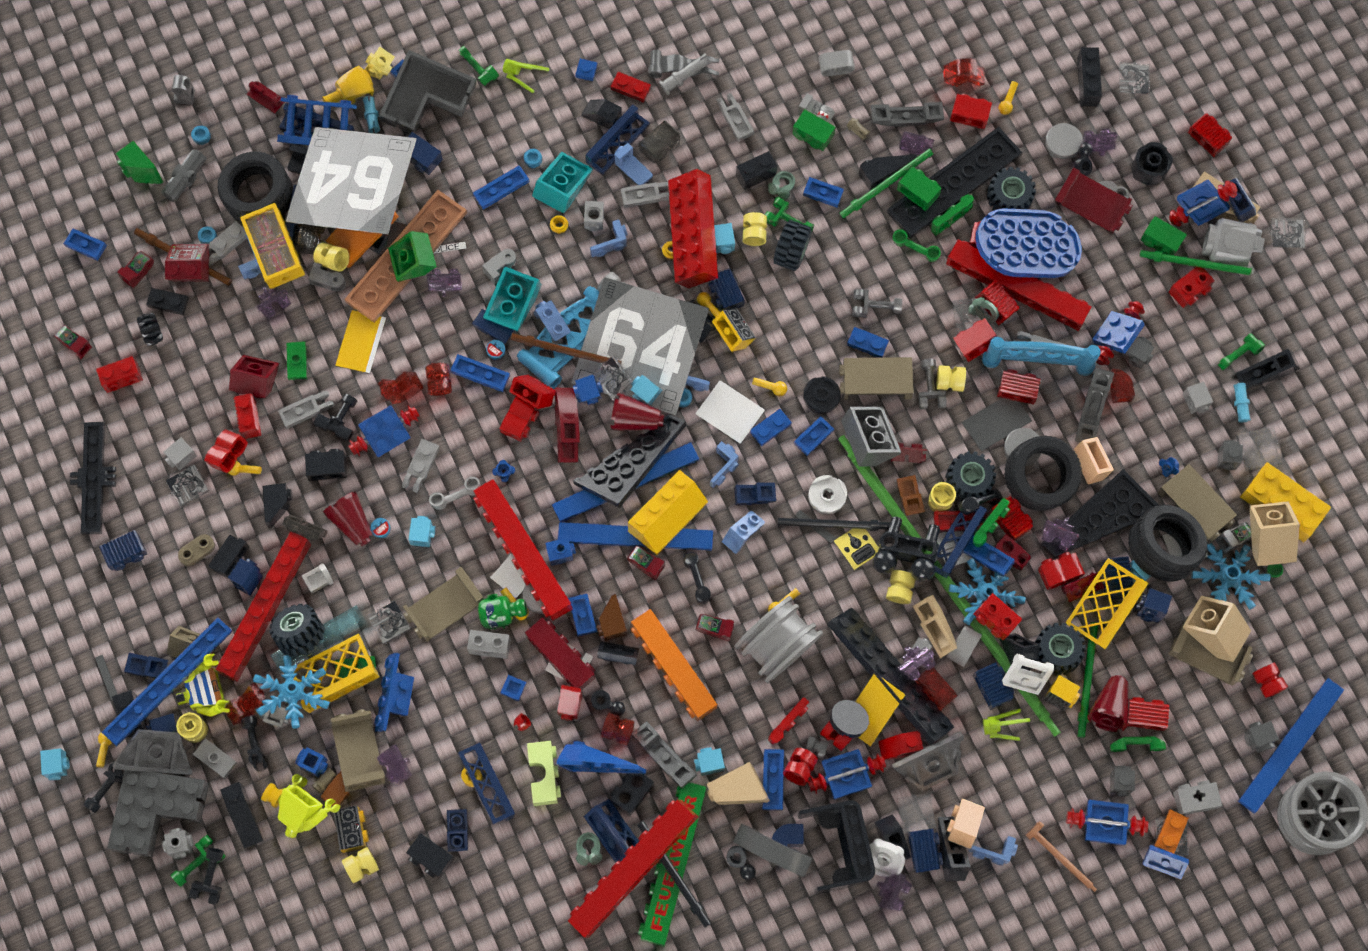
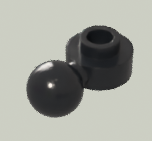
M1084 142L1078 148L1081 158L1075 161L1074 168L1080 170L1081 174L1088 176L1093 168L1092 162L1088 158L1093 153V146L1088 142Z
M598 690L593 693L591 705L595 710L603 711L608 708L615 717H620L625 713V705L620 701L611 702L610 695L606 691ZM603 698L604 703L601 705L598 704L597 699Z
M741 846L731 847L726 855L728 864L735 868L740 867V876L744 880L753 879L756 870L753 865L746 863V850ZM734 853H739L741 857H736Z

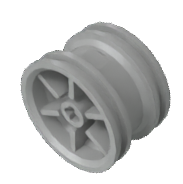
M790 596L764 615L734 646L736 649L741 648L743 650L741 652L743 657L751 654L761 665V670L758 674L760 676L766 675L765 681L767 684L786 670L823 635L821 630L818 632L815 630L817 626L815 623L806 625L797 615L796 611L800 606L798 604L792 605L791 601L793 599Z
M1323 771L1302 779L1284 792L1279 801L1277 820L1282 834L1293 847L1310 855H1326L1354 843L1362 835L1368 821V806L1362 791L1352 780L1335 772ZM1318 789L1323 791L1322 797L1317 793ZM1337 798L1341 800V806L1335 804ZM1301 801L1307 802L1306 808L1301 806ZM1322 810L1328 811V815L1326 813L1323 814ZM1338 820H1345V826H1342ZM1304 821L1308 823L1309 828L1304 826ZM1327 830L1329 837L1323 836L1322 831Z

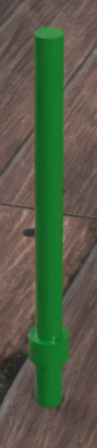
M929 148L858 200L854 199L850 202L851 205L839 212L841 217L844 219L853 211L857 212L862 208L863 204L903 177L912 166L915 168L933 155L932 150Z
M1140 251L1141 258L1153 259L1154 262L1162 263V261L1249 276L1252 274V268L1164 254L1162 251Z
M1098 625L1091 626L1090 635L1097 639ZM1088 639L1081 708L1077 716V721L1079 722L1077 737L1085 738L1086 726L1089 723L1087 716L1096 643Z

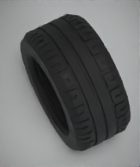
M260 151L242 153L231 159L219 175L218 195L230 215L241 223L240 217L273 203L277 205L281 214L286 211V208L289 206L288 204H290L293 190L291 180L282 164L274 156H270V154ZM263 174L273 179L271 191L262 200L247 203L238 199L239 186L248 177Z
M1046 435L1033 437L1018 445L1009 455L1005 464L1006 467L1004 468L1005 484H1007L1006 487L1009 489L1011 496L1017 499L1025 508L1035 511L1051 510L1068 502L1078 491L1082 479L1081 462L1077 458V453L1065 441ZM1042 453L1048 455L1058 464L1061 479L1059 486L1053 493L1044 494L1036 491L1029 485L1025 476V466L1032 454Z
M1158 505L1148 509L1133 525L1128 537L1129 549L1135 563L1146 574L1162 581L1174 582L1186 578L1202 563L1207 553V539L1200 523L1187 511L1171 505ZM1153 530L1166 532L1173 537L1181 548L1182 557L1171 555L1163 550L1156 542Z

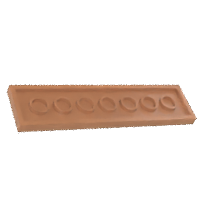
M437 190L391 245L410 231L428 233L434 253L464 218L467 210ZM387 249L344 300L375 323L411 279L400 282L396 281L389 250Z

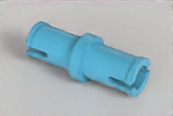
M368 96L363 98L368 131L373 133L374 129L375 133L380 131L378 123L379 114L375 108L374 97L370 96L369 101Z
M1246 383L1234 384L1236 398L1234 405L1237 406L1238 422L1251 421L1248 407L1250 400L1247 399Z

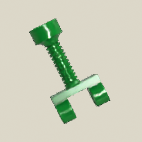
M776 197L773 201V206L779 209L777 215L775 216L770 211H766L764 214L767 216V223L772 224L774 227H776L780 219H783L786 222L792 220L811 227V232L814 228V224L808 221L803 223L785 213L789 208V202H785L780 197Z
M205 835L195 844L201 854L191 864L187 865L183 871L176 870L170 875L180 887L187 882L186 877L188 874L192 873L204 860L209 861L206 858L207 852L204 849L213 840L208 835Z

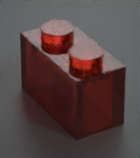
M930 666L915 680L923 688L927 696L936 703L940 711H943L958 697L956 692L933 666Z

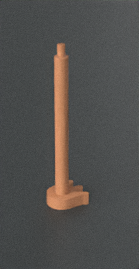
M1038 821L1028 831L1026 837L1030 840L1034 837L1088 889L1091 888L1095 892L1097 889L1093 886V883L1039 833L1044 824Z

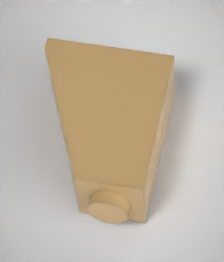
M750 762L707 784L709 788L707 794L712 802L715 801L718 805L767 803L770 801Z

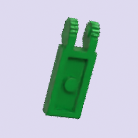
M969 194L961 197L960 203L950 206L942 216L938 215L932 221L931 232L937 236L961 219L973 208L974 197Z
M1005 498L1000 501L973 538V545L975 547H982L987 542V534L989 532L992 534L998 527L997 521L1000 517L1005 518L1009 513L1010 508L1008 507L1010 502Z

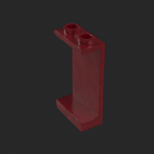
M1074 167L1055 199L1056 203L1111 233H1114L1115 230H1120L1124 223L1121 219L1124 214L1128 215L1133 207L1131 204L1132 198H1126L1081 174L1080 170Z

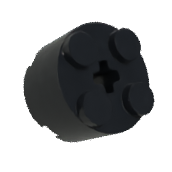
M1150 142L1140 147L1131 166L1133 178L1146 185H1159L1166 178L1173 163V157L1168 152V148L1157 142Z

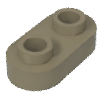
M200 535L179 550L178 559L183 565L192 566L214 551L215 542L209 535ZM203 541H207L205 546H201ZM187 552H190L191 555L188 558H186L185 554Z

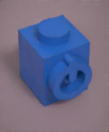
M593 374L575 380L576 385L573 386L578 403L583 402L584 404L593 405L599 402L598 399L602 398L601 393L604 391L601 382H597Z
M568 537L545 543L551 566L573 561V554H576L573 543H569Z
M306 747V749L303 748L298 754L295 764L300 769L319 777L320 774H324L326 771L328 759L324 755Z

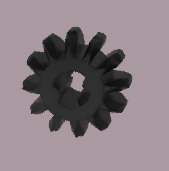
M146 313L137 317L141 335L147 346L156 345L163 341V335L155 314Z

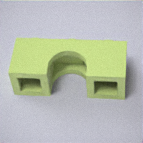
M551 741L527 743L530 767L541 766L546 770L545 778L542 781L531 783L533 805L558 803L557 798L561 797L560 785L556 786L555 779L559 778L558 766H554L553 758H557L556 746H552Z

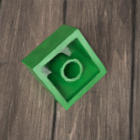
M134 141L115 153L119 159L117 164L127 178L131 177L134 182L163 183L156 166Z
M410 231L388 248L396 281L398 282L424 276L437 267L428 233Z

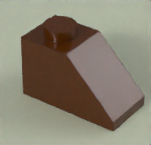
M616 594L611 596L599 617L600 625L596 626L599 637L603 636L604 641L627 635V629Z

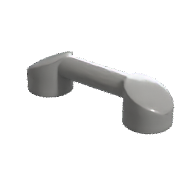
M476 477L467 478L464 483L465 488L445 497L439 492L433 493L429 497L430 505L434 509L442 510L450 502L468 494L471 496L475 495L473 490L481 486L479 479Z

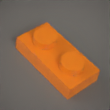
M1171 809L1168 810L1154 846L1174 854L1189 818Z

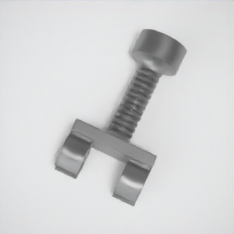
M854 290L853 299H864V308L860 306L853 307V317L867 318L868 308L871 307L891 308L894 313L902 312V298H895L892 302L870 301L868 299L869 290Z
M932 358L924 359L921 361V368L926 371L928 392H919V408L927 409V399L938 398V408H946V392L935 391L933 369L937 368L936 360Z

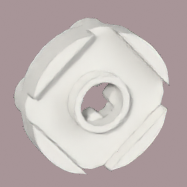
M830 475L820 476L810 486L809 502L820 514L835 513L845 505L847 489L840 479ZM825 490L833 493L830 499L823 497Z
M875 839L870 844L875 874L882 877H891L892 874L896 873L897 875L900 874L905 865L904 850L882 839Z

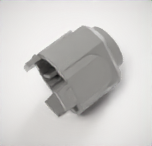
M1221 218L1217 220L1216 225L1209 224L1203 242L1202 255L1208 256L1211 262L1252 268L1253 274L1254 267L1249 266L1252 252L1262 253L1265 239L1261 238L1262 230L1257 229V226L1254 224Z

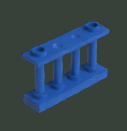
M287 95V98H281L280 100L288 103L286 132H284V135H278L277 142L310 145L313 135L311 134L313 105L324 106L322 128H330L331 107L342 108L340 130H347L349 109H357V106L352 105L351 101L348 100L332 103L298 99L296 95ZM296 104H306L304 133H302V137L295 136V133H293Z

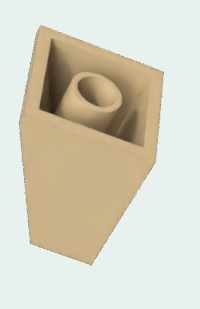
M1289 501L1250 506L1252 554L1257 566L1297 562L1300 524Z
M1205 596L1199 598L1183 625V628L1216 658L1234 662L1251 632V629L1234 603Z

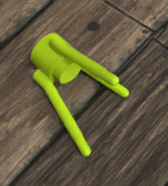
M506 59L503 65V72L507 73L506 78L512 79L531 93H534V90L514 75H518L521 68L550 70L547 67L520 63L511 59Z
M1021 709L989 716L987 719H983L984 734L989 735L990 738L1020 741L1019 737L998 734L997 732H1001V726L1030 722L1031 720L1030 718L1001 722L998 720L1020 713Z

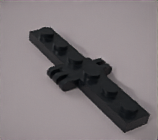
M84 422L83 468H78V472H70V477L77 479H71L69 484L77 485V488L82 489V535L102 534L103 488L116 487L115 481H108L116 479V474H109L116 472V467H104V422Z

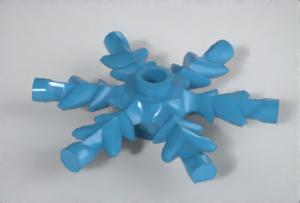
M1213 543L1207 545V550L1212 555L1207 557L1216 562L1213 565L1220 566V571L1215 572L1211 568L1210 572L1201 567L1202 572L1193 571L1191 578H1203L1202 583L1210 579L1213 583L1216 579H1219L1222 585L1216 586L1215 588L1218 590L1211 593V596H1215L1214 599L1227 602L1226 594L1230 595L1228 588L1233 587L1236 589L1235 595L1239 594V603L1244 601L1248 609L1251 610L1256 607L1255 603L1250 599L1254 595L1245 591L1248 588L1241 586V582L1246 580L1250 585L1251 581L1261 585L1260 581H1270V574H1259L1260 570L1250 573V569L1245 574L1241 572L1240 567L1246 566L1244 562L1251 559L1246 556L1251 549L1246 544L1243 545L1240 553L1235 550V558L1232 557L1234 564L1227 565V557L1223 558L1222 550L1220 549L1217 552Z
M974 558L967 561L971 568L967 572L974 577L972 581L977 582L978 587L973 589L970 584L967 587L962 582H959L960 586L949 585V592L959 593V598L968 595V599L972 595L977 598V603H970L973 607L965 609V612L969 614L964 618L963 622L967 625H970L973 619L976 618L973 613L992 593L1005 604L1007 602L1012 607H1015L1014 602L1025 604L1026 600L1023 596H1014L1016 591H1011L1007 594L1006 590L1002 593L998 592L997 586H1003L1004 584L1001 582L1009 580V577H1002L994 572V577L991 575L992 582L986 583L984 581L986 574L982 575L983 567L980 566L978 568Z
M286 655L283 657L284 666L279 667L284 673L281 676L286 679L285 683L279 684L278 679L276 678L274 681L269 674L266 675V678L255 674L253 682L263 684L260 689L271 688L269 692L279 691L278 697L270 696L271 700H262V703L265 705L259 707L256 711L260 716L268 710L273 714L276 707L281 708V702L285 701L289 703V706L285 709L289 710L286 719L291 718L292 728L297 729L300 727L298 717H304L298 710L302 709V707L297 705L299 700H304L306 706L309 702L314 709H317V705L328 709L330 702L321 700L322 694L312 695L313 692L307 694L304 692L305 687L312 688L311 684L321 683L318 678L324 676L326 672L323 668H320L314 674L312 670H309L306 678L302 675L301 682L294 681L293 678L298 674L294 673L297 665L292 666L291 657Z

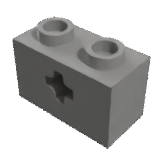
M470 630L467 650L469 654L508 659L511 639L508 634Z
M1209 780L1198 782V786L1190 787V784L1178 786V789L1173 792L1178 813L1188 815L1220 808L1222 802L1217 783H1210ZM1196 794V796H1200L1201 799H1194L1193 796Z

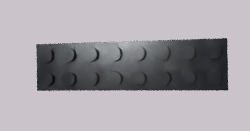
M998 126L929 178L940 185L941 192L927 211L904 196L889 207L887 213L911 239L931 224L935 217L943 215L950 206L959 203L961 197L967 194L970 195L994 177L997 172H1000L1001 169L1006 168L1022 156L1023 152Z
M853 608L848 609L829 621L827 625L871 677L875 674L899 703L897 707L930 746L954 728L949 718L942 713L936 703L930 699L923 688L918 685L911 677V674L905 670L898 659L893 656L885 644ZM883 679L905 694L902 700Z

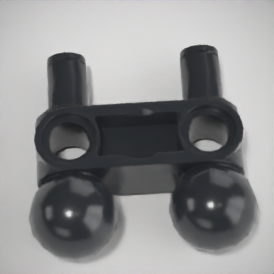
M892 517L888 531L884 532L880 537L878 552L873 557L872 564L874 569L878 573L889 574L896 568L897 560L913 563L910 572L916 581L927 582L931 580L935 574L934 564L938 559L939 544L937 539L940 527L930 524L926 539L899 534L902 519ZM889 543L894 544V545L891 546V547L885 546V545H887V544H889ZM926 551L932 552L929 555L924 554Z

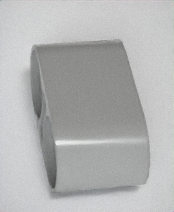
M850 50L827 52L818 57L823 76L848 74L855 70Z
M965 625L956 640L957 649L950 652L947 658L964 667L982 635Z

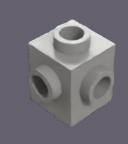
M182 828L170 830L169 834L164 835L165 841H162V846L167 855L174 859H181L186 857V854L193 853V838L187 831L182 830ZM179 840L178 845L175 846L174 841Z

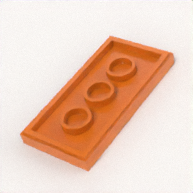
M396 212L394 213L392 223L399 217ZM337 228L325 241L328 244L348 250L350 257L347 267L351 268L382 234Z

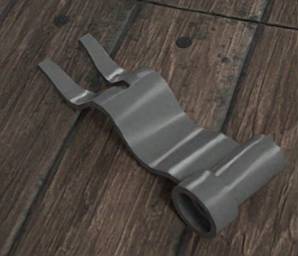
M652 50L650 53L648 76L650 78H660L662 73L680 71L696 59H688L679 54L661 56V51ZM708 56L711 62L719 63L720 59ZM704 67L700 71L692 75L696 76L701 73H710L719 76V72L711 68Z

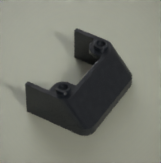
M848 800L800 810L797 815L798 819L818 816L819 823L823 828H837L846 866L837 869L833 873V884L817 887L814 890L815 895L846 889L870 881L874 877L875 865L859 803Z

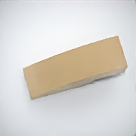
M934 595L914 605L913 608L922 621L920 625L939 657L942 658L957 649L950 626Z

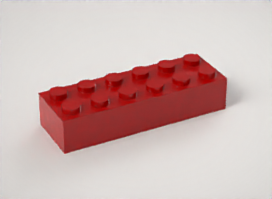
M695 169L668 180L674 277L676 284L686 288H692L718 278L711 175Z

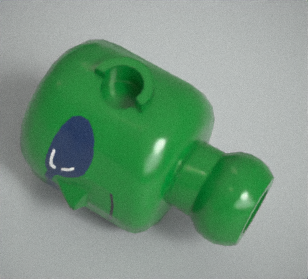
M491 594L478 604L479 619L485 629L495 630L500 627L505 629L506 626L513 622V616L524 617L528 614L527 604L524 599H517L515 602H511L507 596Z

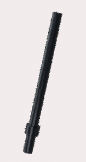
M778 518V525L856 528L878 531V529L888 530L890 522H878V520L871 519L870 521Z
M644 821L637 825L642 833L645 830H650ZM665 854L660 861L691 906L689 909L693 915H697L704 928L708 927L712 923L704 913V907L700 902H697Z

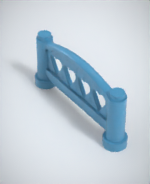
M592 286L585 289L583 293L585 298L560 312L566 325H570L571 321L576 319L579 321L581 333L570 331L566 335L568 345L562 346L582 350L591 320L580 318L578 315L584 312L586 307H590L594 311L599 291ZM545 327L536 339L553 343V338ZM535 346L529 350H520L517 354L518 360L539 378L544 385L546 384L552 389L557 387L562 380L558 372L574 358V356L553 351L555 358L540 356L539 351L544 349Z
M994 337L990 342L988 350L983 353L982 362L988 368L997 367L1001 359L1076 366V371L1080 375L1089 376L1096 367L1095 363L1101 351L1096 345L1081 348L1046 342H1007L1001 337Z

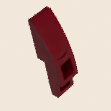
M555 387V426H557L558 463H577L580 432L574 389Z

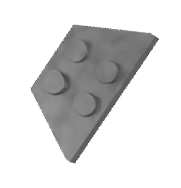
M138 729L113 763V768L118 770L192 775V770L178 732Z
M961 732L955 733L892 764V767L919 790L924 791L957 775L958 761L961 757L960 743L964 741V735Z

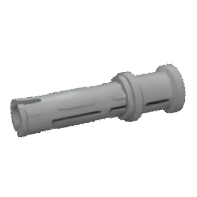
M704 53L682 70L672 72L670 77L664 81H659V84L666 95H669L670 91L678 86L681 87L686 79L710 64L711 61Z

